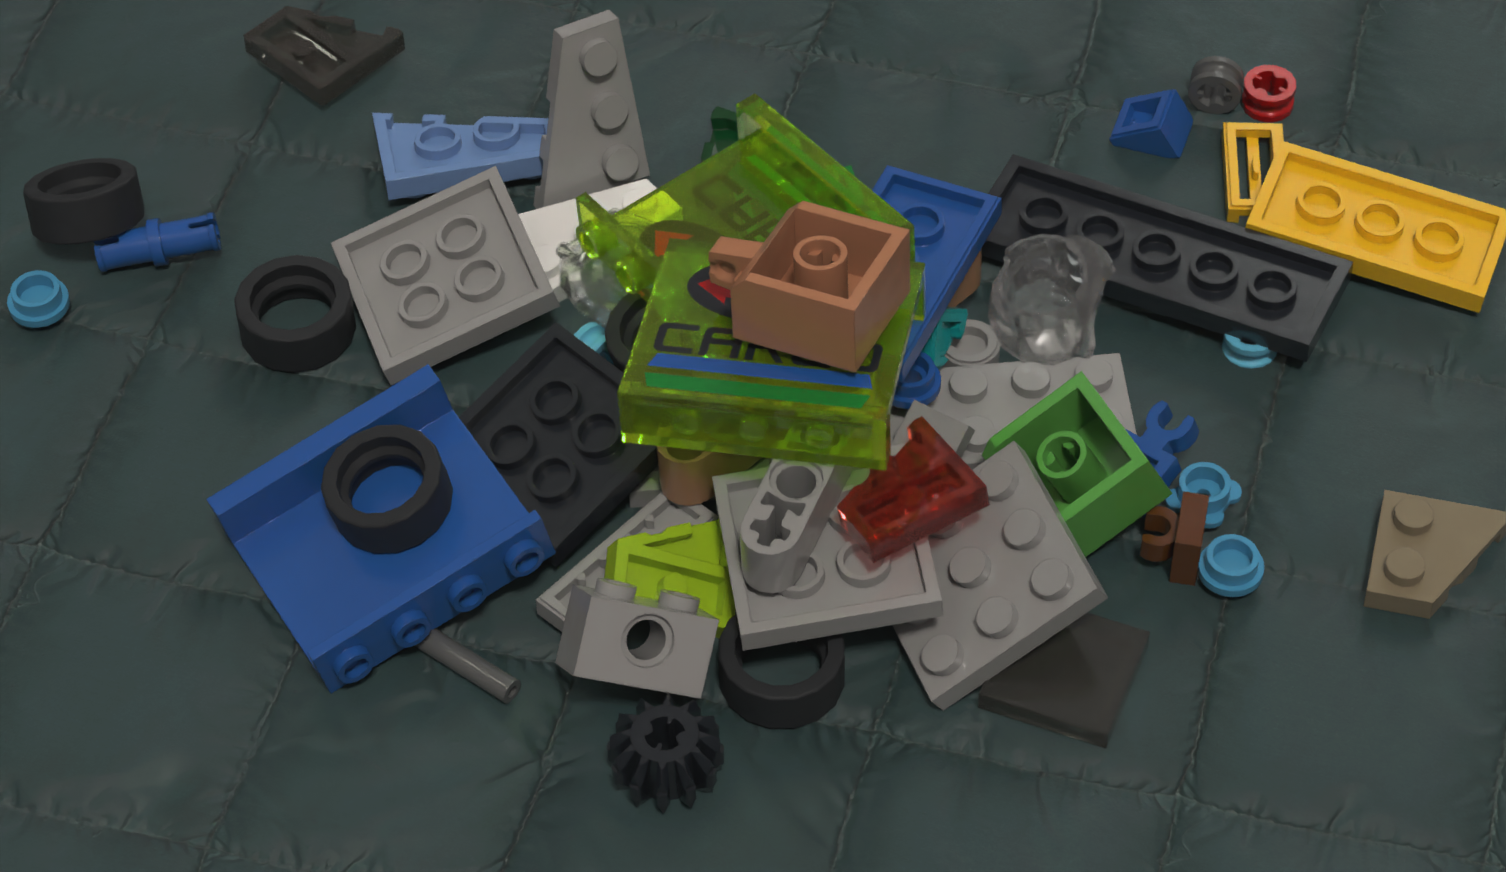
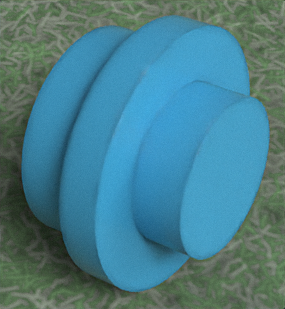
M35 270L22 274L13 282L7 298V306L10 316L15 322L25 327L40 328L57 322L66 314L70 306V297L66 286L55 275L47 271Z
M1226 534L1215 538L1201 552L1198 575L1201 582L1210 591L1225 597H1241L1250 594L1261 584L1265 568L1264 560L1251 540L1241 535Z

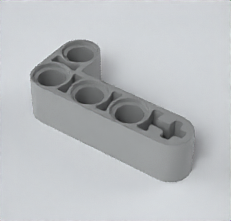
M758 349L755 363L854 373L833 366L823 368L796 365L792 362V354L778 350L776 352L783 363H775L767 349ZM864 360L861 366H870V364ZM856 372L870 375L873 389L756 377V384L870 395L861 409L756 398L759 409L766 417L790 426L740 526L741 570L743 578L750 587L759 592L771 594L783 592L793 586L800 578L874 427L876 419L875 372Z

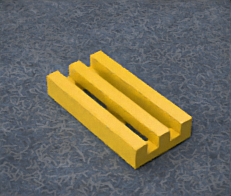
M1223 122L1221 140L1226 222L1239 223V216L1250 215L1262 187L1258 138H1269L1270 163H1272L1280 141H1284L1282 123ZM1236 137H1245L1249 199H1240Z

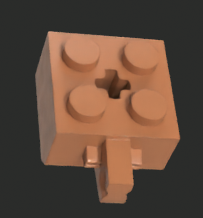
M801 201L789 208L764 243L720 236L709 251L708 261L710 262V282L730 290L733 338L854 373L857 372L910 292L909 229L806 201Z

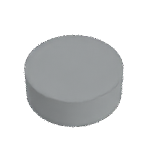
M967 319L962 338L953 339L948 351L944 355L949 360L943 367L999 363L1000 338L994 328L982 321Z

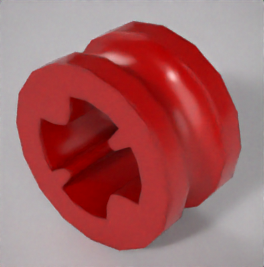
M1261 65L1248 71L1244 78V92L1242 93V108L1244 112L1252 119L1261 122L1273 123L1288 117L1294 108V95L1296 93V79L1293 74L1285 68L1276 65Z

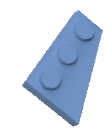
M372 113L388 200L421 198L431 193H437L494 166L497 167L503 182L542 177L543 159L539 156L541 136L547 135L548 118L484 116L477 120L474 125H451L446 123L445 115L424 114L422 124L394 123L393 113Z

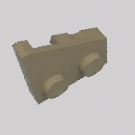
M1384 490L1363 607L1430 619L1447 600L1449 590L1457 584H1462L1477 567L1478 558L1493 541L1499 543L1505 537L1506 512Z

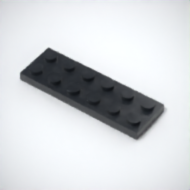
M1014 154L988 193L1002 198V214L982 246V256L1223 335L1227 334L1239 338L1241 341L1253 345L1257 344L1305 362L1311 356L1352 276L1353 261Z

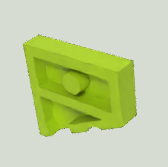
M719 519L691 526L690 522L667 527L661 533L653 535L644 532L618 538L607 547L604 578L635 585L637 587L635 596L659 600L661 590H671L700 598L698 608L719 619L715 637L720 638L728 620L735 615V604Z

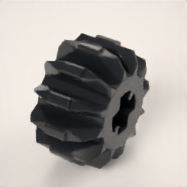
M668 692L662 701V705L653 707L640 697L639 703L636 706V715L619 713L618 721L615 724L616 734L610 735V741L607 743L608 760L612 762V777L615 784H617L618 790L630 789V797L634 800L636 807L654 798L656 799L657 806L664 814L670 805V800L679 799L692 808L696 800V790L713 792L714 785L717 782L716 771L721 770V765L724 764V745L720 743L719 726L715 722L714 716H701V708L695 699L681 707H677Z

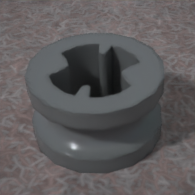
M1221 56L1204 57L1197 61L1192 68L1188 97L1191 103L1201 111L1211 114L1228 113L1240 103L1244 73L1241 67L1229 58Z

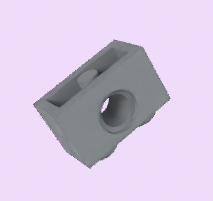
M597 578L595 588L573 584L555 661L557 665L576 677L701 699L719 619L698 608L700 598L671 590H661L659 600L635 596L637 590L635 585L607 578ZM648 620L650 625L648 639L639 648L628 650L627 635L629 630L637 622Z

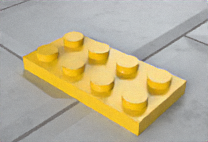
M1281 140L1245 228L1353 261L1352 274L1480 313L1506 240V209Z

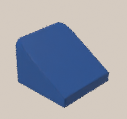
M1176 89L1126 98L1109 140L1116 147L1165 158H1179L1182 155L1192 128L1193 118Z

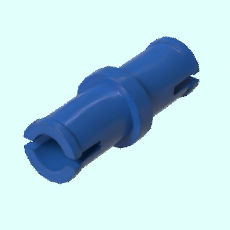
M210 212L207 215L162 223L160 218L146 220V226L128 229L121 234L100 241H94V244L97 245L94 246V252L99 270L106 272L109 269L152 261L156 267L168 265L169 258L210 250L218 251L221 250L222 246L215 213Z

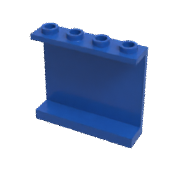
M429 364L206 499L225 534L331 694L348 683L361 680L376 665L404 648L417 645L428 636L432 629H436L461 612H467L478 607L487 596L517 577H523L534 572L543 561L556 554L540 515L536 510L529 513L453 410L440 379ZM377 425H403L421 431L436 446L453 487L451 508L440 528L421 544L398 553H371L353 546L339 532L326 507L321 491L324 467L336 448L354 434ZM393 465L375 471L360 483L352 496L353 508L364 513H384L400 507L414 496L423 481L422 471L410 465Z

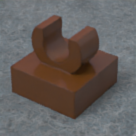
M1183 491L1179 517L1174 511L1163 506H1155L1146 513L1144 529L1158 531L1164 535L1143 534L1140 556L1155 562L1164 561L1173 556L1169 582L1195 586L1209 495Z

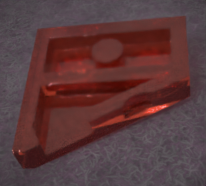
M923 416L913 420L907 427L909 441L895 456L884 453L871 467L868 478L863 483L854 486L837 505L841 526L873 563L990 505L986 484Z

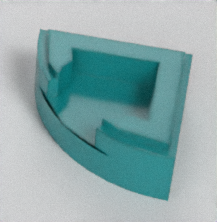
M947 307L924 345L922 352L931 357L938 369L942 368L949 360L944 355L948 351L952 340L962 338L965 332L968 309Z

